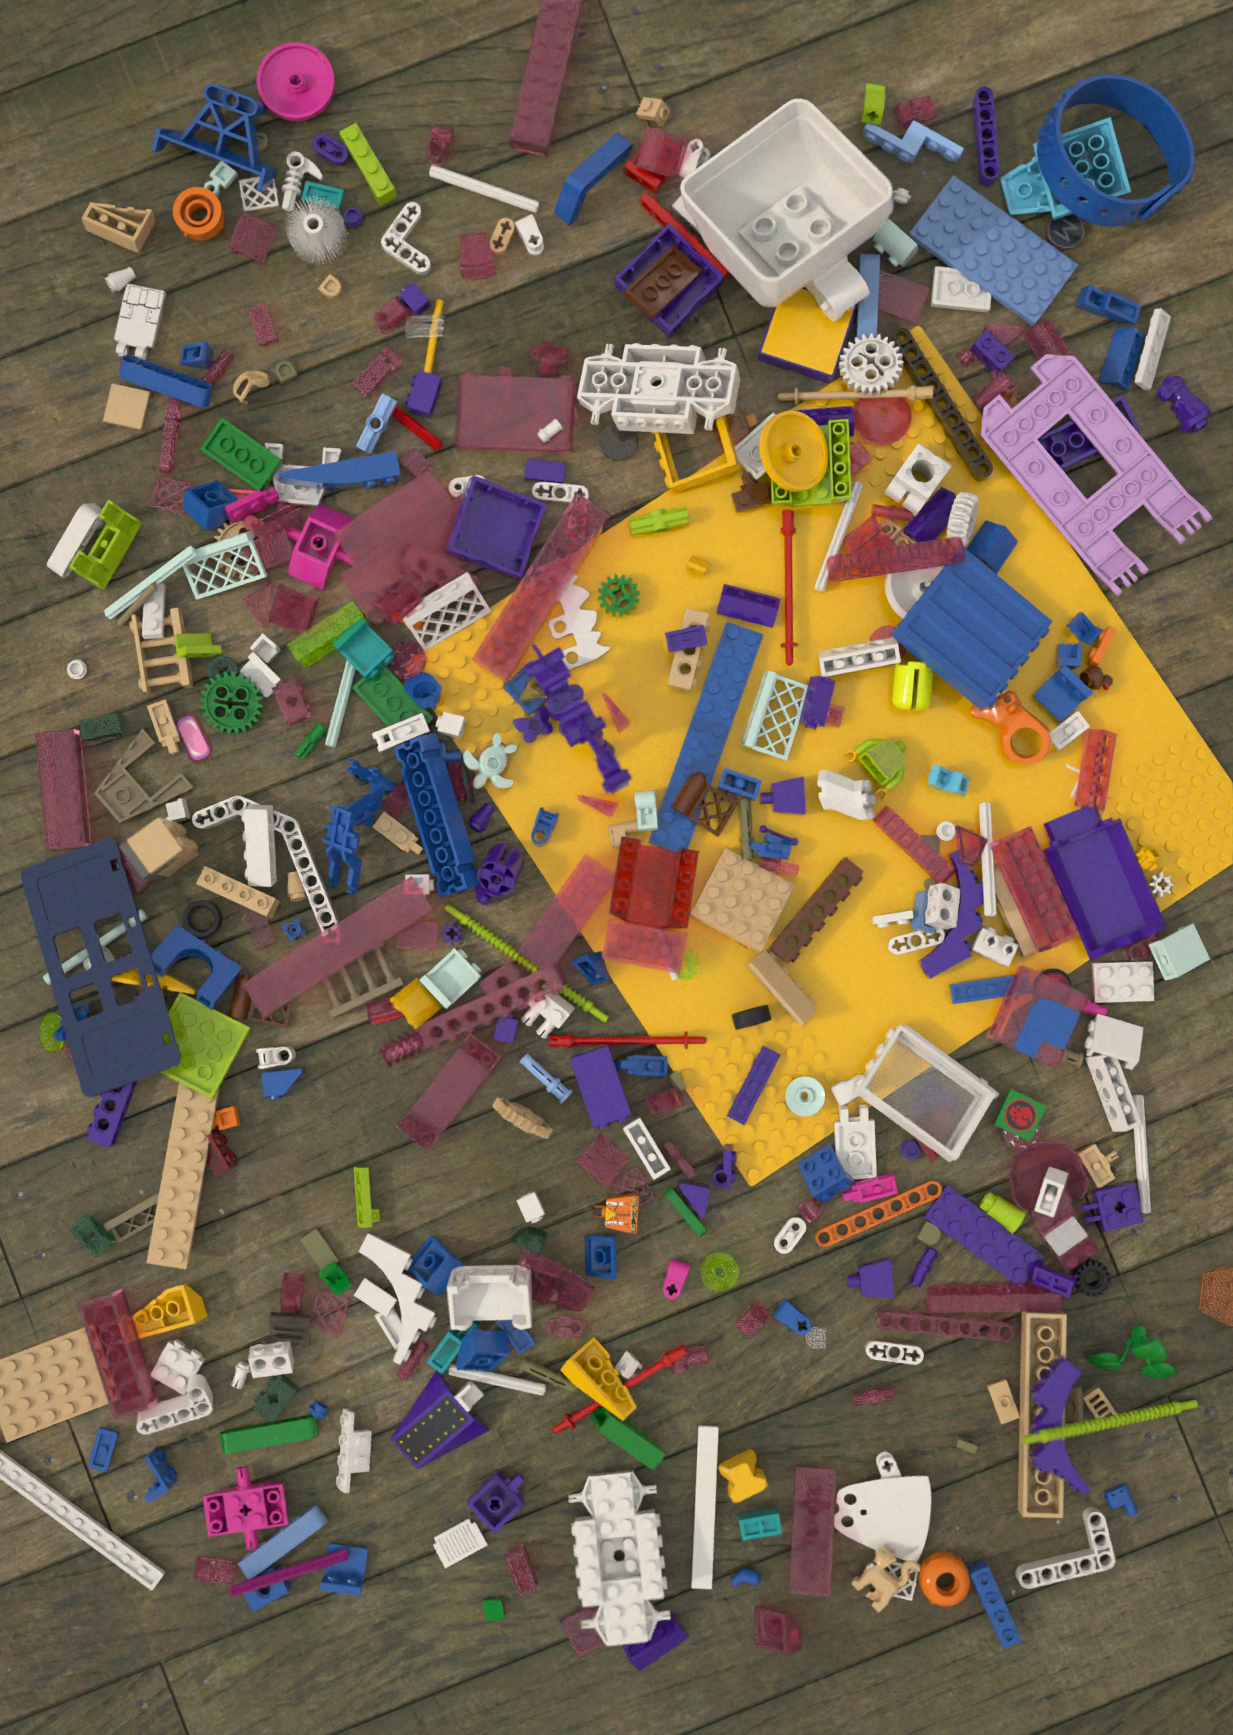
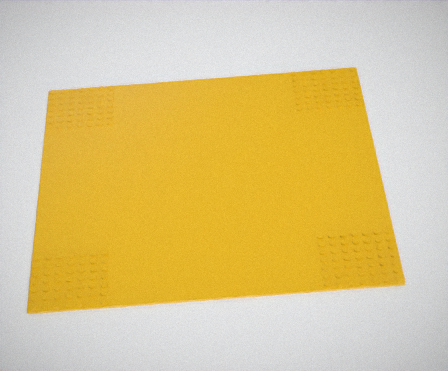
M920 326L910 331L911 335L989 458L993 471L985 481L980 482L973 478L925 399L911 401L908 397L805 400L792 408L791 411L852 406L855 415L854 436L849 437L851 487L854 481L862 483L863 487L823 592L815 590L814 587L846 501L832 505L789 507L769 503L736 513L731 494L741 491L740 486L744 485L741 476L747 473V471L741 465L740 470L674 493L672 489L666 491L565 558L575 559L568 572L578 575L573 585L584 588L590 594L581 604L580 609L597 612L596 623L591 630L601 633L597 644L602 645V647H611L597 659L568 669L572 676L567 678L569 685L576 684L583 689L584 697L581 703L587 700L596 718L601 716L607 727L602 729L603 738L614 747V756L620 763L623 770L627 768L633 778L628 781V786L612 795L611 793L607 794L601 785L604 780L597 768L596 754L589 745V742L583 745L579 743L571 748L565 737L559 732L561 721L553 720L550 715L547 722L553 726V731L548 735L537 734L536 739L531 743L524 741V733L519 732L512 723L517 718L530 719L537 712L536 710L529 716L503 689V686L527 663L539 659L531 645L535 643L543 656L558 647L563 651L577 645L573 633L561 638H554L550 630L549 621L565 614L553 583L536 589L531 581L492 606L490 613L422 652L405 664V668L410 676L419 672L429 673L441 685V698L439 703L436 704L437 708L433 709L437 717L442 716L443 712L463 716L467 720L462 740L451 737L462 754L468 750L474 759H477L479 752L484 747L493 743L492 737L496 733L501 736V742L505 743L506 746L510 744L517 746L516 751L509 754L508 767L501 775L502 778L513 780V785L510 788L500 789L495 787L490 779H487L484 785L485 789L594 953L602 952L608 974L649 1036H684L685 1031H688V1036H704L707 1038L705 1044H688V1049L684 1048V1044L655 1045L663 1056H667V1063L673 1071H677L687 1087L685 1090L723 1147L725 1144H733V1151H736L735 1165L750 1186H754L834 1132V1121H839L840 1118L839 1104L831 1087L855 1075H864L866 1064L870 1059H874L876 1048L885 1042V1034L891 1027L894 1028L898 1025L903 1026L907 1024L949 1055L1033 998V982L1042 971L1054 968L1060 969L1068 975L1090 960L1043 851L1050 847L1049 843L1051 842L1044 823L1092 803H1095L1102 821L1108 818H1112V820L1120 818L1135 854L1144 846L1147 849L1153 847L1160 854V863L1153 871H1150L1148 868L1143 870L1147 882L1151 883L1152 879L1150 876L1152 875L1158 878V873L1163 872V877L1171 876L1169 880L1174 884L1169 889L1171 893L1166 894L1163 892V897H1158V892L1153 894L1160 912L1233 864V782L1069 542L980 436L982 415ZM903 337L897 339L899 342L905 341ZM912 352L906 353L908 358H915ZM882 363L881 365H882V366H888V365H890V364H888V363ZM904 366L901 367L902 374L899 375V381H894V387L888 385V390L908 389L911 385H915ZM916 369L918 374L925 375L923 369ZM841 376L818 392L854 391V386L848 388V382L844 383V376ZM874 376L867 377L870 380L875 378ZM937 402V405L940 408L946 407L944 402ZM947 418L949 424H956L955 419ZM963 434L957 435L959 440L966 441V437ZM919 443L934 453L933 455H938L952 465L926 503L941 487L954 492L956 496L960 492H969L976 495L979 501L977 520L969 543L963 547H968L985 520L1006 526L1018 543L997 575L1053 621L1048 627L1050 629L1049 633L1043 639L1040 638L1038 640L1039 646L1035 651L1028 653L1029 659L1023 666L1019 665L1017 668L1019 670L1018 674L1012 680L1009 679L1006 682L1008 687L1001 694L1009 690L1014 691L1022 702L1021 705L1042 721L1051 732L1061 723L1033 697V694L1059 669L1056 668L1058 645L1082 643L1077 640L1066 625L1078 612H1083L1094 626L1100 627L1103 630L1109 626L1117 629L1100 664L1097 665L1102 670L1103 675H1110L1112 677L1113 684L1108 690H1104L1103 687L1098 690H1091L1093 693L1062 721L1064 722L1075 712L1079 711L1090 727L1059 751L1051 743L1049 752L1040 762L1026 765L1018 764L1013 760L1008 761L1000 747L1001 729L985 720L975 719L970 712L973 704L935 672L933 675L931 705L927 709L920 711L912 710V708L910 710L897 708L892 702L895 663L826 676L836 681L825 726L812 730L799 722L787 761L740 746L764 672L769 670L777 675L808 685L810 677H822L818 651L892 637L890 635L903 619L893 610L885 592L886 575L894 562L900 557L889 549L874 534V531L888 518L900 527L904 533L903 528L913 519V513L902 506L905 501L904 498L898 503L888 495H884V492ZM968 451V455L970 457H976V453L974 451ZM724 453L691 476L727 463L726 454ZM978 467V471L981 474H987L985 468ZM919 471L911 472L916 481L927 482L926 476ZM767 472L757 481L750 476L753 483L758 482V485L771 481ZM686 506L689 524L672 527L661 533L648 532L632 536L629 518L647 515L649 512L658 509L671 510ZM783 510L794 511V527L796 528V533L792 536L793 642L798 643V647L793 648V664L790 666L786 664L785 648L781 647V644L785 643L784 536L780 533ZM948 526L925 550L919 546L915 539L909 537L917 543V548L914 551L932 552L947 561L951 559L962 545L957 546L948 542ZM691 556H696L710 563L705 576L687 569ZM542 573L534 579L535 582L538 584L544 583L547 578L546 574ZM615 574H617L618 578H621L624 574L625 580L632 578L631 584H637L635 591H640V595L635 596L639 599V603H634L636 609L630 608V615L623 612V617H620L619 613L612 617L611 611L606 614V607L600 608V604L603 601H598L597 599L598 596L602 595L598 593V589H603L601 582L608 583L607 577L609 576L611 579H614ZM613 584L609 588L612 589L616 587L617 584ZM724 584L780 598L779 609L773 628L717 614ZM625 585L626 592L631 594L630 589ZM621 588L618 594L615 595L616 603L618 602L619 598L622 597ZM605 597L608 604L612 606L611 599ZM629 603L620 605V608L627 606ZM686 608L709 613L708 619L711 620L709 631H705L708 645L705 646L704 650L700 649L699 657L702 658L700 669H695L694 676H697L695 688L691 687L690 692L667 687L675 652H668L665 633L681 629ZM563 621L555 622V632L563 633L566 630V624ZM726 622L764 635L711 786L717 789L724 768L762 780L756 800H751L753 837H755L753 842L767 843L764 841V836L770 833H762L760 831V826L762 825L787 837L798 839L797 845H791L788 860L757 857L756 850H753L754 859H748L795 885L763 949L766 951L770 950L769 947L843 857H847L864 871L861 875L863 877L861 882L856 887L853 885L848 890L851 894L844 902L839 901L836 905L838 907L837 911L832 917L828 915L825 918L824 922L826 924L819 932L815 931L811 935L813 940L806 948L802 946L798 951L800 956L794 963L791 961L786 963L773 953L777 957L775 962L779 966L783 965L790 972L788 977L792 981L797 980L803 987L801 992L805 996L810 995L816 1002L814 1006L817 1010L801 1026L796 1024L746 966L758 952L690 916L724 849L727 848L742 856L741 842H739L741 832L738 800L749 799L732 794L737 798L735 802L738 805L719 837L696 824L685 856L648 843L653 830L626 834L628 847L617 849L612 848L608 825L637 820L635 792L655 790L658 816ZM1098 640L1090 645L1082 643L1080 667L1070 669L1079 679L1081 672L1091 666L1088 664L1090 660L1088 654L1093 646H1097ZM898 642L901 659L899 665H903L904 662L923 663ZM694 648L684 650L687 655L695 653ZM567 653L566 661L569 664H575L578 661L577 653ZM683 665L680 667V672L682 674H689L691 669L689 666ZM776 680L774 687L777 693L786 690L784 683ZM796 687L791 690L796 700L802 697L804 689ZM788 692L779 696L784 706L793 702ZM776 698L769 701L768 706L771 712L781 708ZM546 700L540 707H547L548 700ZM794 704L785 708L789 718L796 716L797 710ZM782 710L773 714L777 724L786 721ZM770 716L763 720L762 724L766 731L774 727ZM788 723L779 727L784 737L790 734L791 728ZM1024 727L1018 729L1013 734V747L1018 753L1030 756L1040 751L1042 740L1036 730ZM776 729L767 733L771 743L781 739ZM764 735L757 738L755 746L761 748L768 746ZM868 739H882L883 741L891 739L894 744L899 740L905 743L907 749L903 752V755L906 757V761L903 764L905 767L903 778L892 791L889 790L887 792L886 799L880 800L885 795L884 791H879L875 795L877 804L873 806L874 819L859 820L836 810L823 809L819 799V792H822V789L817 784L819 771L831 770L857 781L870 780L871 792L875 794L878 788H884L885 785L882 787L858 759L860 755L856 756L854 762L849 763L848 761L852 760L854 755L849 753L844 756L845 752L856 750L855 747ZM782 741L773 745L776 753L784 754L785 747ZM933 764L940 765L949 771L963 773L970 778L965 797L929 787L928 776L933 768ZM1066 764L1084 772L1072 799L1071 793L1080 774L1067 768ZM804 777L806 815L772 812V804L760 803V793L771 792L772 783ZM708 790L706 796V803L715 801L714 793ZM720 802L721 813L729 809L731 805L729 802ZM988 802L991 804L994 864L1002 862L1006 867L1040 942L1041 950L1024 958L1016 950L1009 967L1002 966L970 951L971 957L935 977L927 979L918 961L928 955L937 945L894 955L888 950V941L893 937L916 932L910 929L912 918L908 919L909 923L897 925V921L889 922V926L878 928L877 924L872 925L871 917L913 911L916 893L924 890L929 891L924 887V881L928 878L934 879L936 884L944 883L958 888L955 870L948 854L956 850L965 854L969 870L972 869L977 876L976 882L983 881L979 804ZM716 804L707 806L709 816L717 814ZM543 807L545 811L553 814L559 813V817L548 843L540 847L532 842L531 833L539 809ZM703 807L699 819L705 817ZM718 817L710 819L711 828L714 830L719 825ZM944 821H949L956 827L955 837L949 841L940 839L939 856L933 851L926 850L924 844L920 841V835H937V826ZM538 832L535 835V840L538 842L544 841L546 838L543 832ZM933 859L936 862V867L933 870L925 869V860ZM644 866L647 878L652 884L651 891L679 979L671 980L644 892L641 891L639 886L641 882L636 868ZM839 876L838 884L845 887L848 882L847 878ZM1158 882V886H1164L1163 883ZM827 891L825 894L826 900L829 902L834 901L835 894L832 891ZM984 904L974 909L983 919L981 923L982 928L985 929L987 926L996 930V934L1001 937L1004 935L1011 937L997 904V914L992 917L985 916ZM815 906L812 910L813 915L816 917H820L823 913L820 906ZM807 921L801 922V931H809L810 924ZM949 929L943 930L945 935ZM978 930L962 939L964 941L967 940L971 946ZM935 932L932 935L925 936V944H928V939H935L936 942L940 934ZM918 935L912 936L911 944L915 947L919 946L921 938ZM790 936L787 943L791 948H794L798 941L796 937ZM907 937L903 938L905 942L898 943L895 940L892 948L896 949L897 952L900 951L899 947L906 946V949H909L906 942ZM1052 972L1041 977L1036 986V995L1062 979L1063 976ZM1029 974L1031 993L958 1004H952L949 984ZM768 1005L771 1015L770 1021L738 1030L735 1029L732 1014ZM895 1040L870 1080L869 1091L882 1100L932 1065L898 1040ZM763 1045L780 1054V1057L745 1125L726 1115ZM798 1077L814 1078L824 1089V1104L814 1115L799 1116L793 1113L786 1104V1089ZM803 1092L801 1094V1099H807L808 1094L806 1092ZM858 1096L841 1106L847 1105L848 1117H857L859 1115L858 1105L866 1104L868 1108L872 1105Z

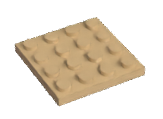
M725 848L690 916L760 953L795 885L747 859H742V856Z

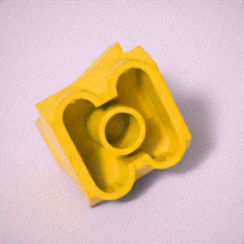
M748 1449L718 1465L721 1475L730 1481L727 1488L729 1497L733 1502H740L768 1486L763 1469L755 1468L756 1454L753 1449Z

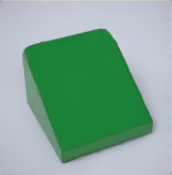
M502 1596L482 1600L486 1620H505L506 1614Z

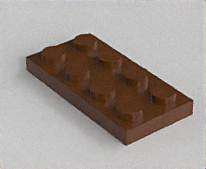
M673 245L624 290L623 295L653 320L701 275L702 270Z

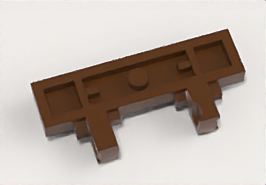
M750 472L742 474L741 478L744 485L740 486L741 491L731 494L736 513L772 503L771 481L758 485V482L753 483V480L750 479Z

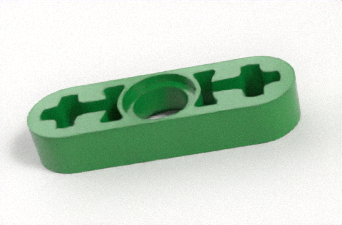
M672 1187L664 1192L668 1200L700 1238L708 1232Z

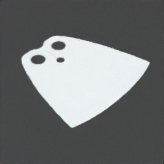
M928 1476L878 1479L853 1484L839 1490L836 1501L839 1505V1511L834 1517V1526L839 1532L874 1550L881 1547L891 1552L896 1551L894 1557L906 1561L914 1560L917 1562L925 1545L930 1522L931 1490ZM846 1494H854L857 1498L856 1503L853 1505L846 1504L844 1501ZM862 1509H865L867 1511V1514L861 1515L860 1511ZM844 1516L853 1518L854 1523L851 1527L842 1525L841 1519Z

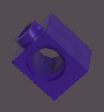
M415 283L406 285L399 294L402 303L415 318L431 307L429 299Z
M504 1013V1016H499L493 1039L511 1044L514 1043L519 1020L515 1019L516 1015Z

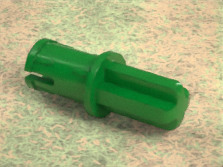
M316 723L308 736H304L305 740L297 749L295 755L304 760L314 746H318L317 742L327 730L319 723Z

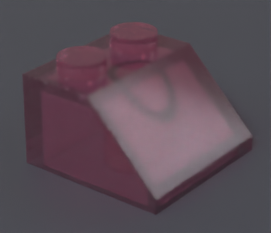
M647 127L636 166L678 179L690 139L657 127Z

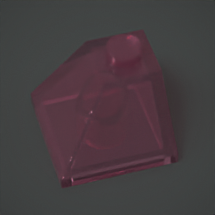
M760 1606L754 1607L757 1648L786 1656L803 1649L801 1627L787 1613Z

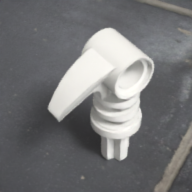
M291 152L287 156V164L290 171L286 172L285 185H282L281 189L285 193L282 209L289 212L292 211V208L294 209L293 205L295 204L296 196L301 195L299 188L302 186V183L300 181L303 180L305 173H310L320 181L323 179L317 166L299 152ZM295 162H301L299 166H293Z

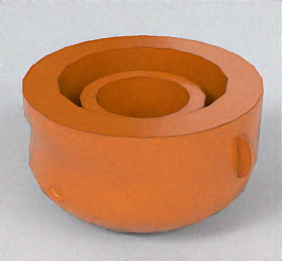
M203 187L188 188L178 195L173 205L174 220L186 238L189 237L196 241L209 240L215 237L223 228L225 218L223 207L217 196L209 189ZM207 210L208 213L204 220L199 222L192 220V216L196 211Z
M937 1551L923 1560L920 1565L921 1570L918 1572V1580L924 1595L930 1600V1603L942 1607H951L963 1601L969 1592L971 1581L970 1574L961 1556L947 1551ZM952 1573L953 1581L949 1586L940 1587L936 1584V1580L941 1574Z

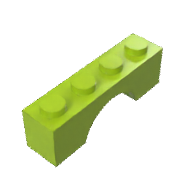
M357 123L340 131L343 144L359 166L380 207L396 199L397 195L394 186Z

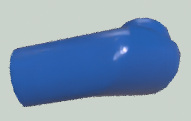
M744 1568L730 1578V1581L734 1587H737L742 1582L758 1585L761 1582V1577L755 1570Z

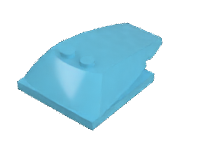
M1111 117L1061 134L1062 143L1069 159L1090 184L1100 191L1117 198L1131 194ZM1038 142L1033 144L1036 156L1032 158L1031 162L1015 168L1000 178L1010 215H1026L1051 211L1053 220L1073 214L1056 198L1041 173L1037 156ZM1062 177L1064 185L1068 187V181ZM1079 197L1083 203H1089L1086 198Z

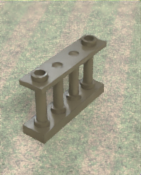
M376 940L368 944L370 948L328 968L324 965L315 969L316 973L312 975L313 979L321 977L333 1003V1009L328 1011L331 1018H335L405 984L403 977L397 978L396 975H393L381 949L387 945L386 941L380 942V940ZM371 952L375 953L387 978L385 980L386 984L380 987L379 984L375 983L363 957ZM355 960L369 987L367 988L369 992L363 995L360 992L358 993L346 967V964ZM339 969L351 995V1001L346 1003L340 1001L328 975L333 970Z

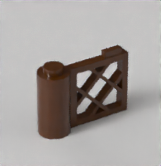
M699 772L691 773L671 808L716 837H719L738 805L735 802L737 798L729 792L723 794L708 784L703 774ZM710 790L714 793L715 801L706 803L705 795ZM720 802H729L731 804L729 809L721 813ZM716 804L717 814L709 816L707 806ZM703 807L705 817L701 819L694 817L693 815L696 810ZM718 817L719 825L714 830L711 828L710 819Z
M242 974L241 978L237 977L228 1016L287 1028L295 990L292 989L290 984L271 985L254 981L253 976ZM259 987L268 988L272 995L262 1001L258 995ZM272 989L279 991L274 994ZM282 991L290 993L289 1001L281 1005L276 997ZM274 997L280 1007L270 1013L264 1002ZM258 998L260 1003L255 1006L256 1000ZM288 1004L287 1011H285L283 1007ZM260 1005L267 1012V1015L261 1019L253 1017L254 1009ZM281 1009L285 1014L284 1023L275 1022L271 1015ZM269 1016L272 1021L265 1020V1018Z

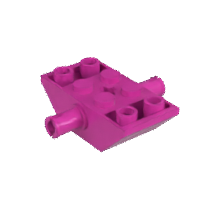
M319 504L308 517L302 531L286 524L284 527L286 530L283 529L282 535L297 541L292 552L288 575L324 590L338 560L354 567L359 555L344 550L343 547L355 523V519ZM323 542L324 545L321 548H318L317 544H321Z
M240 1466L235 1468L238 1485L225 1487L203 1495L208 1537L244 1532L246 1550H251V1547L253 1550L259 1548L257 1529L289 1524L283 1483L271 1481L250 1483L248 1466H244V1468Z

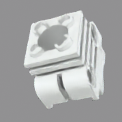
M921 443L916 446L884 492V495H888L898 503L904 498L905 501L902 506L911 511L914 516L918 514L952 466L938 455H933L934 453ZM919 471L926 476L927 482L916 481L911 472Z

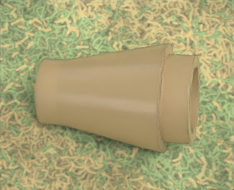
M298 872L288 873L287 897L290 898L291 902L306 899V892Z

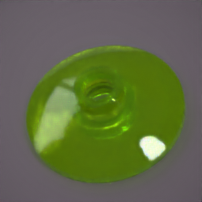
M56 1013L46 1014L39 1025L38 1035L40 1044L49 1053L59 1051L64 1044L63 1040L57 1041L53 1036V1032L62 1025L59 1022L61 1017Z
M715 1252L703 1260L700 1266V1277L703 1284L711 1291L725 1292L733 1288L739 1279V1266L731 1255L724 1252ZM722 1268V1274H717L715 1272L716 1269Z

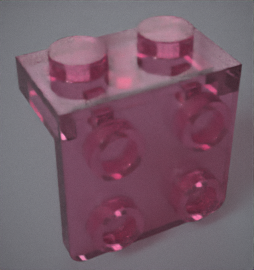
M279 584L269 612V621L291 632L309 635L319 597L300 593L283 584Z

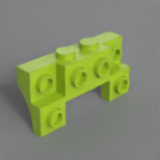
M110 500L106 502L98 516L106 525L89 555L87 556L85 553L78 551L69 566L76 574L102 590H105L143 524Z

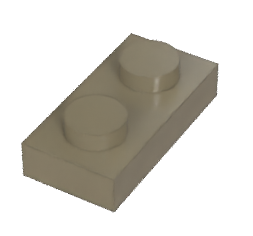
M1072 1386L1066 1399L1065 1425L1067 1426L1068 1424L1073 1425V1423L1084 1421L1082 1387Z

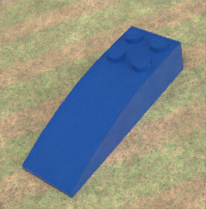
M396 451L278 472V480L282 484L313 489L344 490L365 487V490L377 488V485L384 484L385 487L396 485L401 473Z

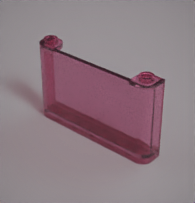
M463 372V375H459L456 448L573 453L576 381L567 375H562L560 378L486 376L475 375L474 372ZM556 419L563 429L552 436L549 442L543 443L537 435L539 429L545 428Z

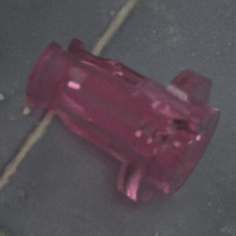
M994 369L991 372L994 378L981 388L978 394L972 396L974 402L982 411L999 394L1001 397L1005 393L1010 397L1014 394L1012 389L1015 385L1003 370L998 373Z

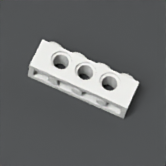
M893 637L818 651L822 677L901 662L898 642Z
M1094 1053L1091 1056L1085 1057L1112 1131H1128L1141 1125L1139 1114L1118 1059L1100 1053Z

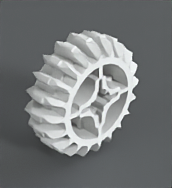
M960 492L956 496L947 525V540L949 543L957 546H966L969 543L978 514L979 501L976 495L969 492Z

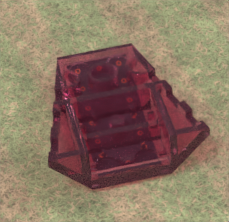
M526 1247L522 1248L514 1265L531 1270L532 1300L539 1301L538 1305L546 1306L547 1303L556 1304V1308L582 1312L595 1292L593 1285L573 1271Z

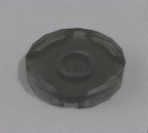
M615 422L606 426L600 436V448L608 459L616 462L626 461L635 454L638 447V435L635 431L618 430Z

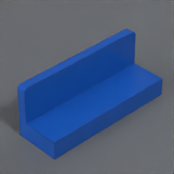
M1137 328L1115 329L1099 379L1101 384H1114L1121 391H1128L1145 338Z

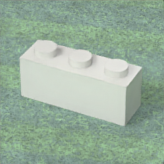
M640 1116L623 1126V1130L653 1179L671 1170Z

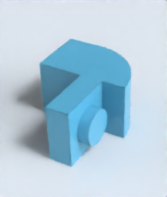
M933 764V768L928 776L929 787L965 797L970 780L965 774L949 771L940 765Z

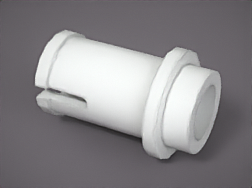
M554 419L545 428H540L537 435L543 443L549 442V439L562 430L563 427Z
M239 1361L235 1366L236 1372L231 1386L235 1387L237 1384L236 1388L242 1389L247 1373L251 1369L249 1363Z

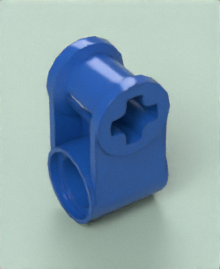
M540 807L531 833L532 842L536 846L541 847L548 843L557 823L559 813L553 814ZM543 832L546 835L545 840L541 842L536 841V833Z
M786 1299L782 1301L773 1314L777 1320L799 1335H806L811 1330L809 1318ZM805 1321L806 1327H800V1329H798L799 1326L797 1322Z

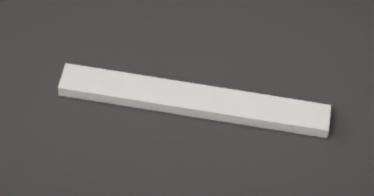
M698 1425L691 1585L692 1588L712 1589L719 1428L714 1425Z

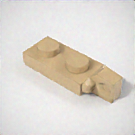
M165 699L148 705L147 708L159 742L162 743L163 747H168L170 754L180 753L177 742H180V735L168 701Z
M383 812L372 826L407 853L413 850L420 855L424 850L416 843L418 841L416 835L386 812Z

